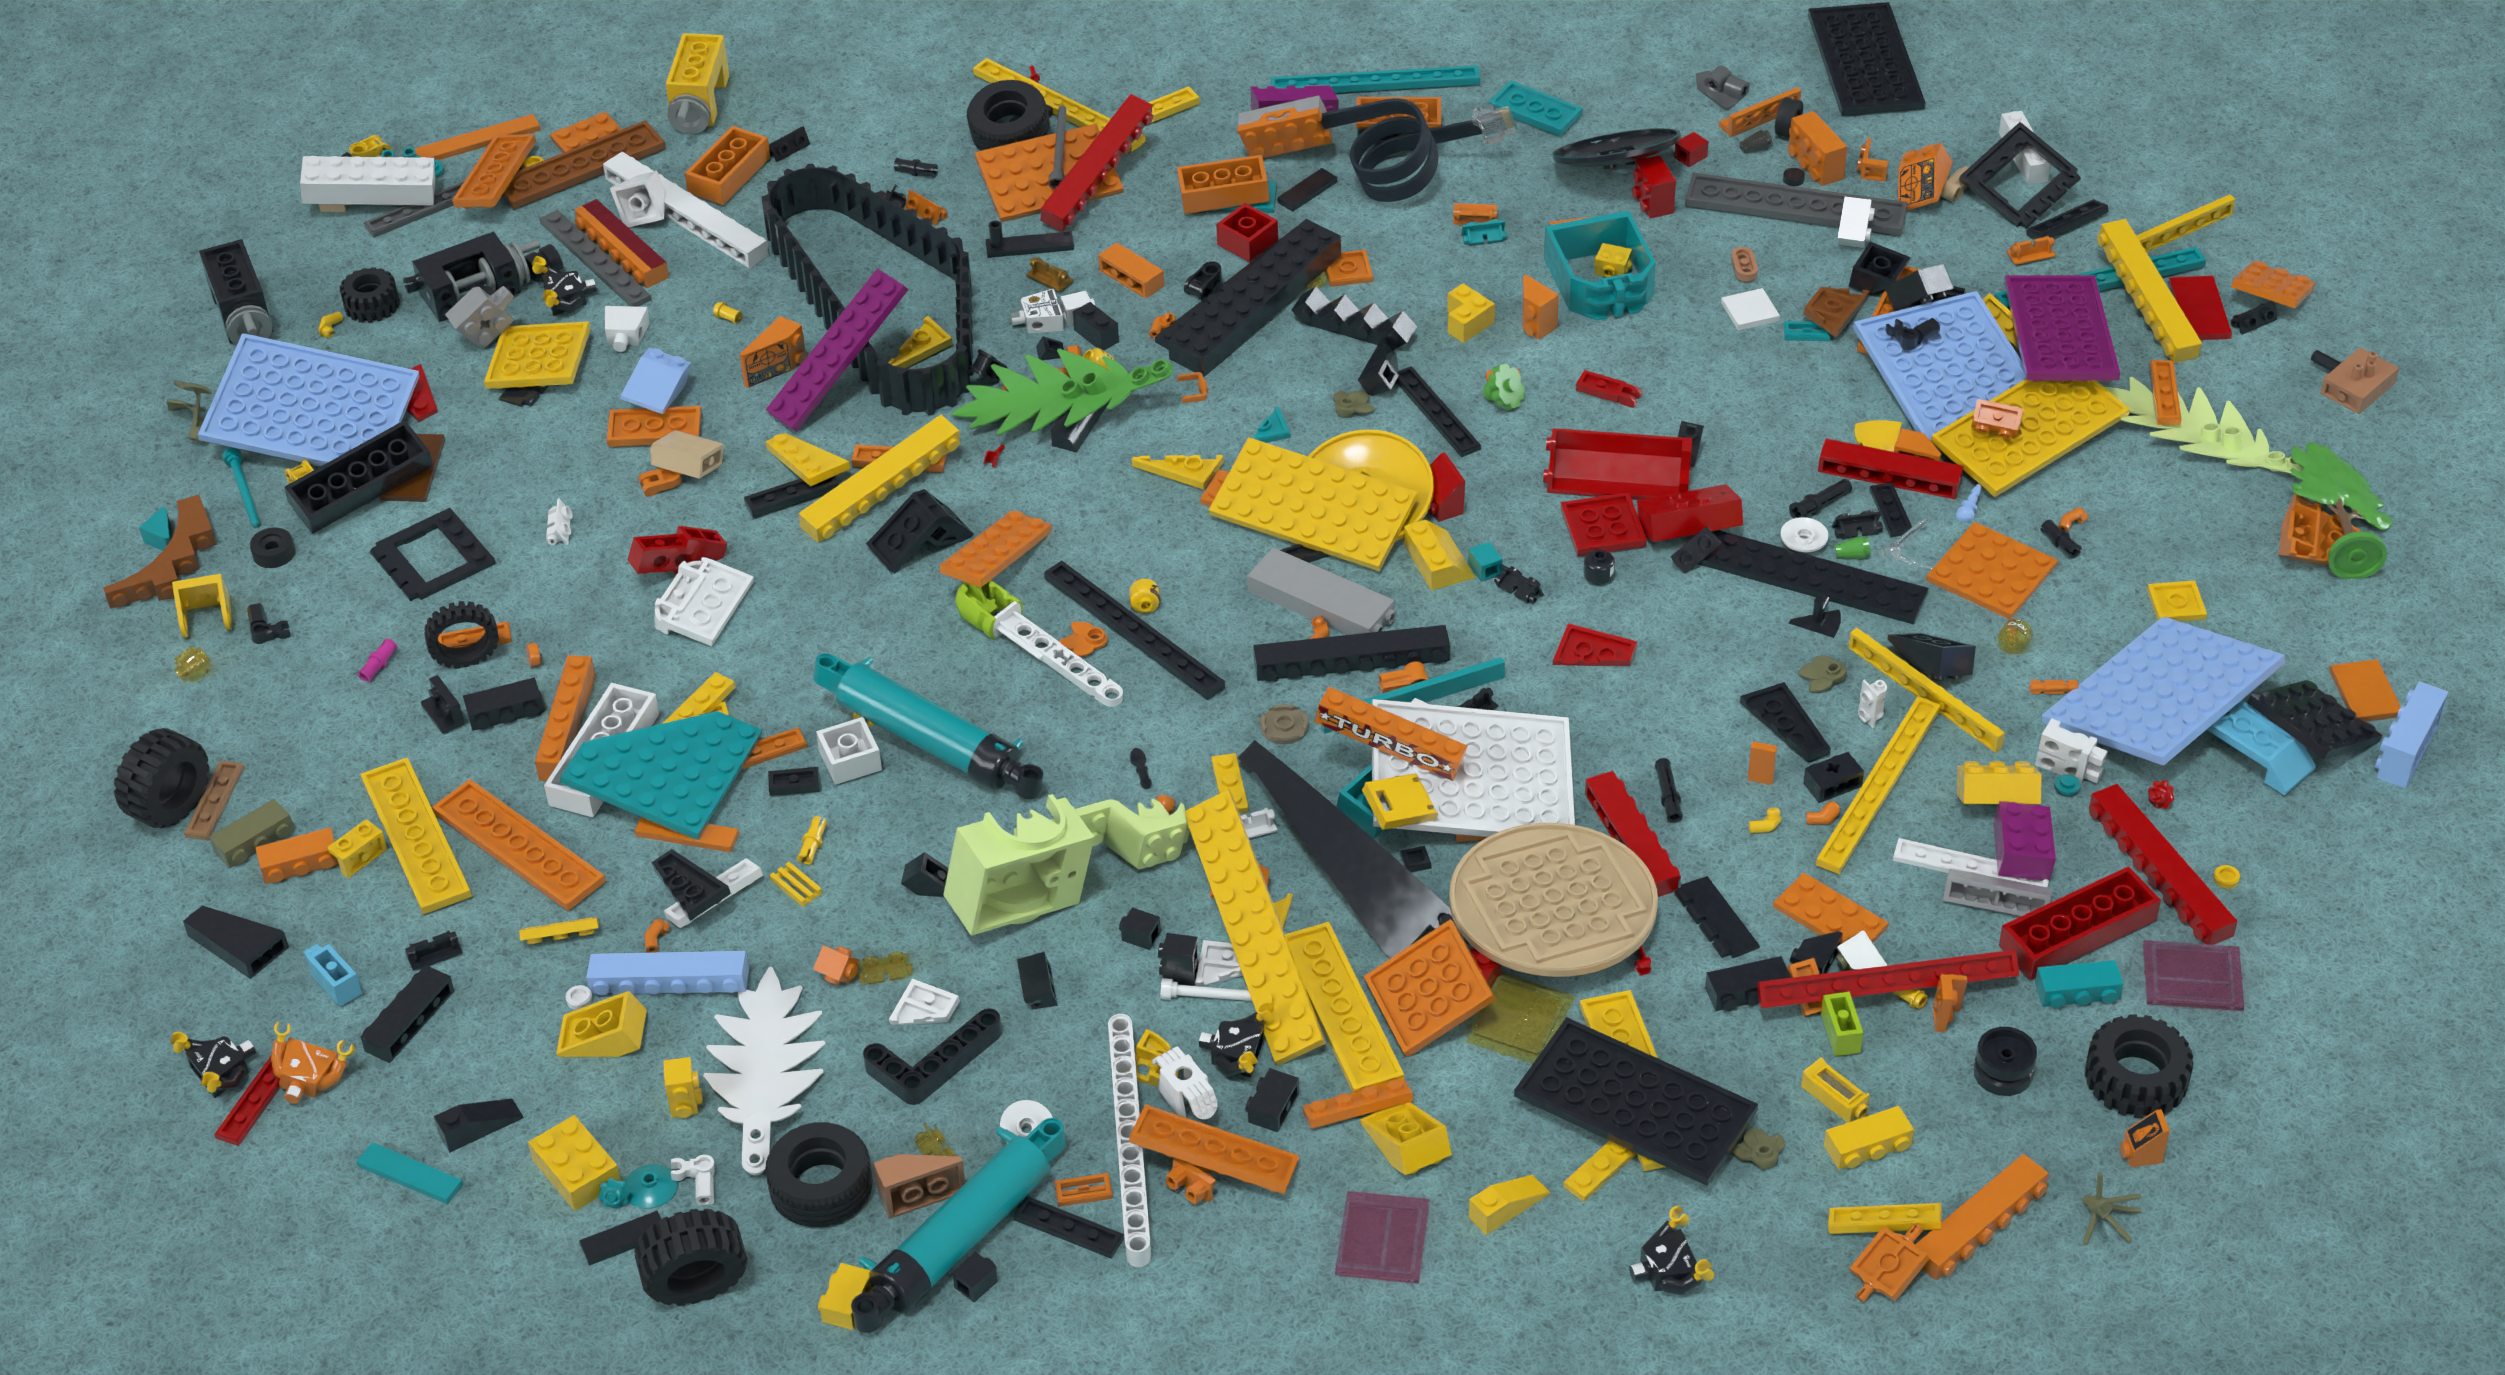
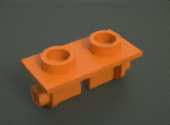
M909 190L905 209L916 210L917 216L923 219H931L932 224L935 226L938 224L939 219L944 220L947 218L948 212H946L944 207H940L924 198L921 194Z
M1454 203L1453 225H1466L1470 222L1484 223L1497 219V205Z
M2049 236L2034 239L2033 245L2030 240L2016 242L2010 246V250H2006L2015 265L2056 257L2051 248L2055 242L2053 237L2050 238Z

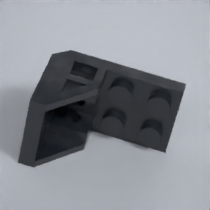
M923 489L913 492L866 545L895 574L926 540L939 547L963 542L971 538L974 533L950 507Z

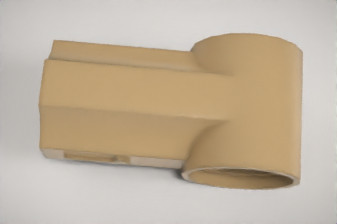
M1969 167L1959 168L1947 178L1940 197L1952 203H1955L1954 201L1957 198H1961L1967 186L1959 178Z

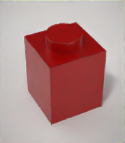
M1692 132L1675 143L1674 158L1687 167H1691L1707 158L1709 141Z

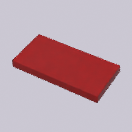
M2214 276L2169 277L2168 284L2171 293L2199 339H2231L2232 331Z

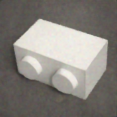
M1845 197L1838 234V245L1864 248L1865 241H1870L1871 229L1868 228V223L1873 221L1875 208H1871V200Z

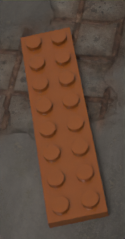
M646 120L517 171L502 196L513 209H516L603 174V163L621 152L638 160L665 149V141Z

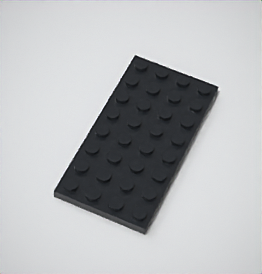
M1889 2L1808 9V18L1842 116L1925 109V99Z
M1568 1017L1565 1018L1514 1089V1097L1706 1186L1709 1185L1758 1111V1103Z

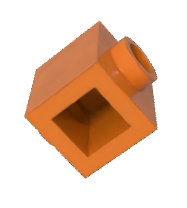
M823 945L813 970L825 974L824 980L839 985L840 981L849 983L857 974L860 959L851 956L853 951L838 945V948L835 949Z

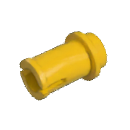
M718 302L713 308V314L716 318H723L734 324H737L743 316L742 311L727 306L725 302Z
M1922 989L1892 992L1894 995L1910 1003V1007L1913 1009H1921L1928 999V996Z

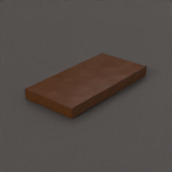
M417 434L430 451L432 467L380 495V501L426 502L444 446V434Z

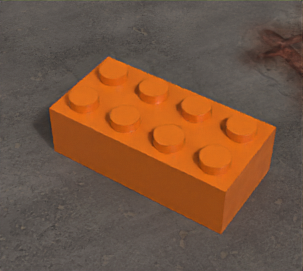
M731 126L685 172L687 191L694 196L724 205L770 159L768 137Z
M1262 155L1177 167L1184 214L1241 206L1244 203L1259 204L1269 201L1268 182Z

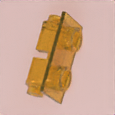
M897 951L888 954V957L877 958L876 956H869L863 958L862 961L857 962L858 971H864L859 973L860 983L866 982V985L884 982L883 972L887 971L889 981L907 978V975L912 974L911 964L905 965V963L910 962L909 953L903 954V952Z
M923 1123L927 1131L920 1132L915 1137V1144L923 1155L957 1156L950 1146L945 1147L943 1142L946 1138L937 1127L932 1129L929 1125Z

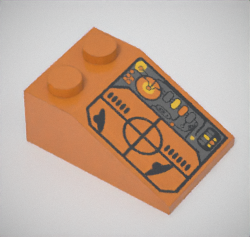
M1942 143L1930 144L1916 151L1910 150L1903 155L1898 171V201L1908 202L1907 210L1939 200L1953 164Z
M779 316L739 354L744 387L749 388L792 371L799 364L803 363L806 359L801 324Z

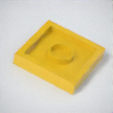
M2196 581L2148 584L2147 591L2157 621L2163 617L2179 622L2206 620L2207 612Z

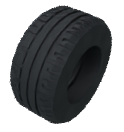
M1001 80L991 83L976 93L967 108L970 134L974 144L980 151L1045 136L1049 132L1050 121L1043 95L1037 88L1023 81ZM1021 115L1019 119L1013 122L996 123L997 120L1005 116Z
M814 1122L792 1129L776 1142L766 1160L765 1172L772 1204L784 1218L799 1225L827 1227L845 1221L863 1207L871 1193L873 1177L868 1149L856 1133L838 1124ZM816 1165H831L842 1170L836 1177L824 1183L810 1184L797 1179L803 1171Z

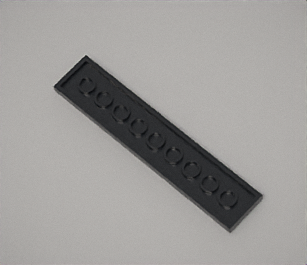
M1720 530L1711 532L1721 544L1698 563L1701 566L1817 598L1825 595L1829 597L1830 602L1913 625L1929 589Z

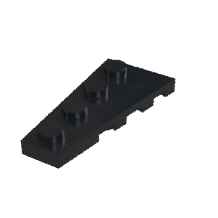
M1785 682L1740 696V703L1807 762L1830 755V746Z

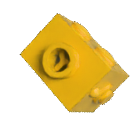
M1602 243L1598 254L1595 256L1594 275L1606 278L1627 274L1632 268V249Z

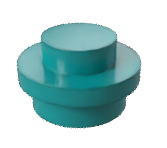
M2063 774L2055 780V789L2061 795L2072 796L2080 789V781L2073 775Z

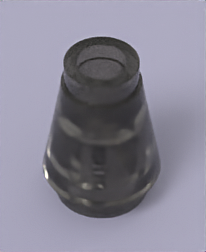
M1760 130L1739 142V146L1743 154L1768 150L1769 147L1773 146V142L1768 130Z

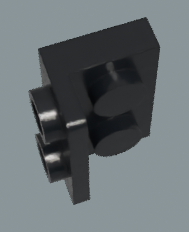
M438 675L429 678L431 689L428 692L430 697L421 701L422 708L441 733H446L463 725L464 720L459 702Z

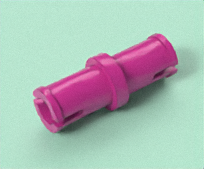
M385 638L379 648L368 656L367 663L357 673L358 677L370 683L381 668H385L387 660L397 650V644L393 640Z

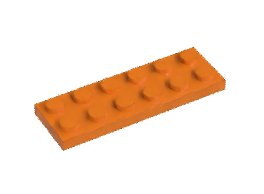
M495 135L452 199L454 207H463L465 209L472 207H495L536 143L535 135Z
M1011 510L941 563L939 573L981 588L1048 536L1051 532L1052 524L1043 522L1040 518H1032L1023 515L1022 512Z
M1147 1104L1144 1105L1129 1138L1130 1143L1136 1144L1141 1148H1148L1163 1153L1168 1157H1175L1192 1165L1201 1166L1216 1171L1219 1174L1240 1179L1245 1183H1252L1267 1188L1272 1192L1282 1194L1286 1193L1300 1157L1299 1155Z

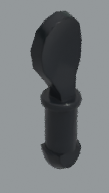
M1134 748L1130 753V762L1137 767L1136 772L1139 775L1141 787L1149 789L1152 781L1148 774V767L1145 765L1146 756L1141 749Z

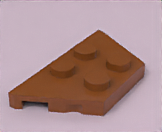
M1820 287L1804 307L1803 314L1833 336L1838 337L1864 305L1870 291L1862 290V294H1849V289Z

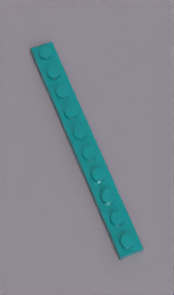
M1478 65L1297 75L1271 77V86L1276 88H1286L1287 86L1304 88V86L1330 85L1334 93L1480 85V74Z
M2197 247L2150 257L2161 277L2202 268L2206 265V258ZM2114 266L2076 274L2095 275L2099 291L2125 286L2122 279L2117 276ZM2006 291L1995 293L1994 297L2010 310Z

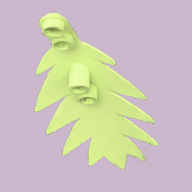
M2133 377L2129 378L2130 391L2104 387L2130 409L2129 413L2140 415L2126 416L2120 418V420L2166 429L2150 432V436L2194 443L2179 446L2180 450L2231 459L2226 460V463L2237 466L2262 467L2271 471H2282L2291 474L2290 469L2292 468L2299 472L2304 469V467L2294 462L2292 457L2286 458L2283 452H2269L2267 438L2261 429L2257 430L2256 441L2254 442L2245 421L2231 401H2226L2220 424H2218L2213 409L2200 387L2196 390L2189 413L2178 393L2182 419L2181 425H2157L2153 393Z

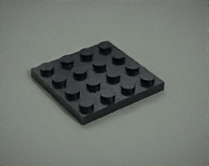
M2308 680L2252 694L2247 704L2322 759H2328L2375 745L2380 742L2383 736L2376 731L2372 724L2357 718L2354 711L2344 708L2337 703L2336 698L2325 694L2318 689L2315 683Z

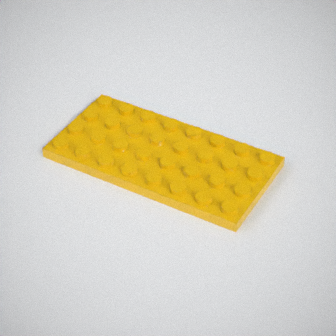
M2025 379L1990 400L1991 402L2023 408L2017 437L2003 438L1995 432H1977L1975 428H1971L1974 409L1934 433L1931 437V442L1957 465H1962L1963 470L1996 497L2121 421L2120 418L2129 416L2130 409L2096 380L2085 382L2078 380H2065L2062 382L2042 380L2035 382Z
M1248 437L1211 504L1209 514L1380 572L1418 498V493Z

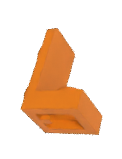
M1867 138L1866 145H1861L1860 158L1858 159L1857 171H1861L1860 179L1886 182L1889 161L1869 159L1872 138Z

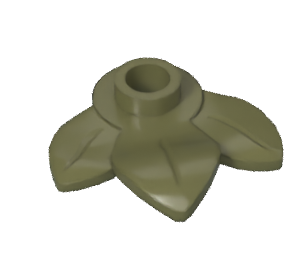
M1338 391L1333 396L1336 413L1339 416L1352 417L1354 412L1366 414L1375 410L1372 405L1367 404L1369 395L1366 392L1353 391L1348 394L1345 391Z
M1826 655L1814 657L1813 663L1804 665L1798 671L1800 677L1811 680L1809 692L1811 693L1825 691L1833 684L1843 682L1847 674L1845 664L1834 661L1832 657Z
M1751 1128L1744 1133V1142L1735 1144L1731 1152L1740 1160H1752L1755 1166L1760 1169H1769L1776 1164L1778 1152L1784 1149L1785 1141L1781 1135L1768 1137L1763 1130Z

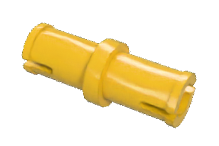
M820 816L812 818L809 830L802 838L803 845L797 856L799 863L802 862L804 857V864H812L817 848L821 847L823 842L822 835L828 824L824 818L821 824H819Z

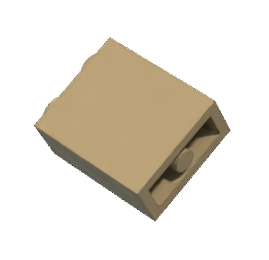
M674 430L652 443L650 448L651 465L700 479L722 464L724 444Z

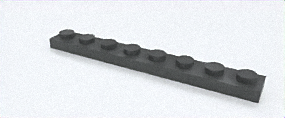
M559 210L539 218L540 224L630 307H639L652 300L651 295Z

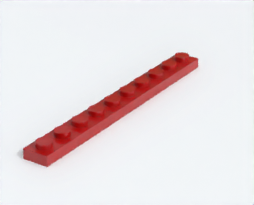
M2015 949L1757 982V990L1761 1009L1823 1001V995L1850 992L1851 997L1934 987L1938 986L1941 974L1967 976V982L2020 976Z

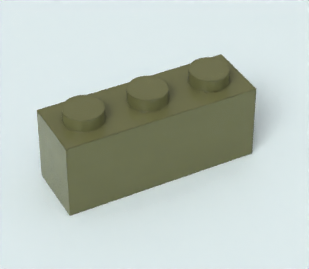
M272 799L209 836L214 853L230 869L237 864L244 863L247 858L256 853L255 847L273 843L289 836L294 831V826L290 814L275 799Z

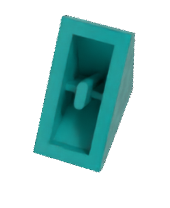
M161 507L139 527L143 542L162 551L172 539L171 523L166 507Z

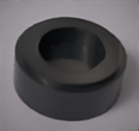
M1788 168L1784 171L1783 182L1786 185L1800 186L1804 183L1805 173L1801 169Z

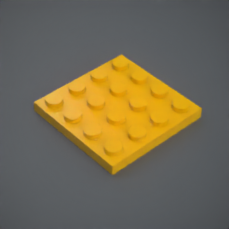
M589 321L508 326L499 337L484 380L486 389L573 384L591 330Z

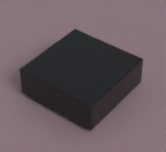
M1425 846L1400 850L1404 867L1411 873L1432 868Z

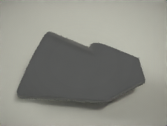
M1722 65L1718 66L1713 72L1704 71L1696 73L1697 89L1726 110L1731 109L1744 98L1750 88L1749 82L1733 76L1730 70Z

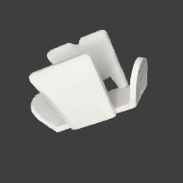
M1177 1046L1151 1061L1153 1065L1158 1064L1161 1067L1158 1093L1176 1115L1186 1118L1183 1095L1189 1101L1192 1112L1196 1117L1208 1119L1214 1115L1217 1110V1099L1213 1088L1208 1083L1207 1075L1200 1070L1189 1054L1185 1056ZM1180 1069H1184V1080H1180L1175 1076L1176 1072Z

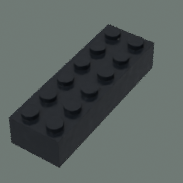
M403 420L286 485L284 488L287 501L313 534L431 468V454L406 420Z

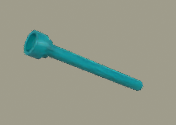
M229 447L222 453L224 462L232 468L252 527L257 528L261 523L241 468L243 460L241 451L238 448Z

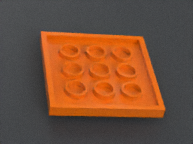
M1974 521L1927 574L1926 581L2011 620L2058 564V559Z
M1451 919L1363 976L1403 1053L1407 1057H1410L1497 1000L1455 923Z

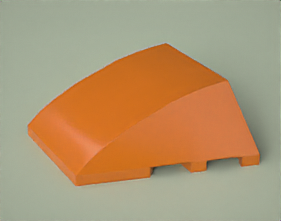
M2294 493L2282 521L2279 555L2301 562L2329 566L2328 552L2330 547L2336 540L2344 536L2338 516L2336 514L2330 515L2322 510L2320 503L2315 502L2313 504L2304 497ZM2352 525L2354 532L2361 531Z

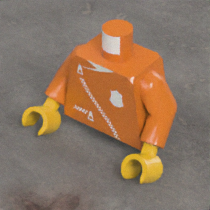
M279 1021L275 1024L274 1031L278 1036L273 1043L271 1062L274 1075L280 1078L279 1086L287 1090L284 1095L286 1101L297 1104L302 1095L316 1097L319 1091H325L340 1081L348 1063L346 1058L355 1053V1045L351 1044L349 1051L344 1053L343 1046L345 1045V1040H341L337 1044L338 1052L290 1037L287 1042L285 1037L290 1034L291 1025L288 1023L287 1031L279 1033Z

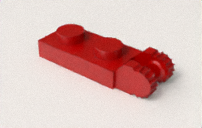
M1587 370L1583 371L1576 382V391L1619 402L1621 405L1631 408L1636 406V399L1641 398L1643 394L1637 386L1635 387L1634 385L1627 384V382Z

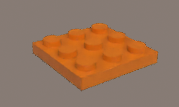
M2252 261L2233 279L2231 287L2296 308L2313 291L2316 282L2310 281V278L2304 275L2295 276L2289 274L2285 269H2274L2268 267L2264 262Z

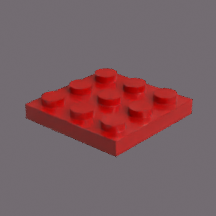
M1629 492L1561 502L1560 509L1577 557L1586 556L1594 550L1613 552L1647 546V538Z

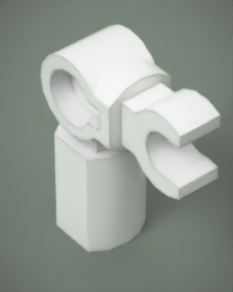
M700 1155L696 1159H690V1161H685L681 1158L671 1159V1169H680L671 1171V1179L673 1181H681L685 1177L695 1178L696 1204L698 1206L713 1204V1175L715 1173L713 1158L709 1155Z

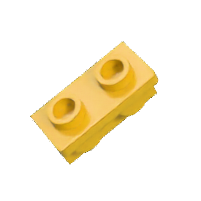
M369 820L362 821L328 846V851L338 859L341 873L347 878H350L387 850L383 831Z

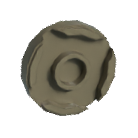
M1288 704L1275 705L1269 708L1266 714L1264 712L1261 716L1260 729L1262 735L1271 742L1285 745L1303 739L1308 733L1309 719L1304 711L1299 710V707Z

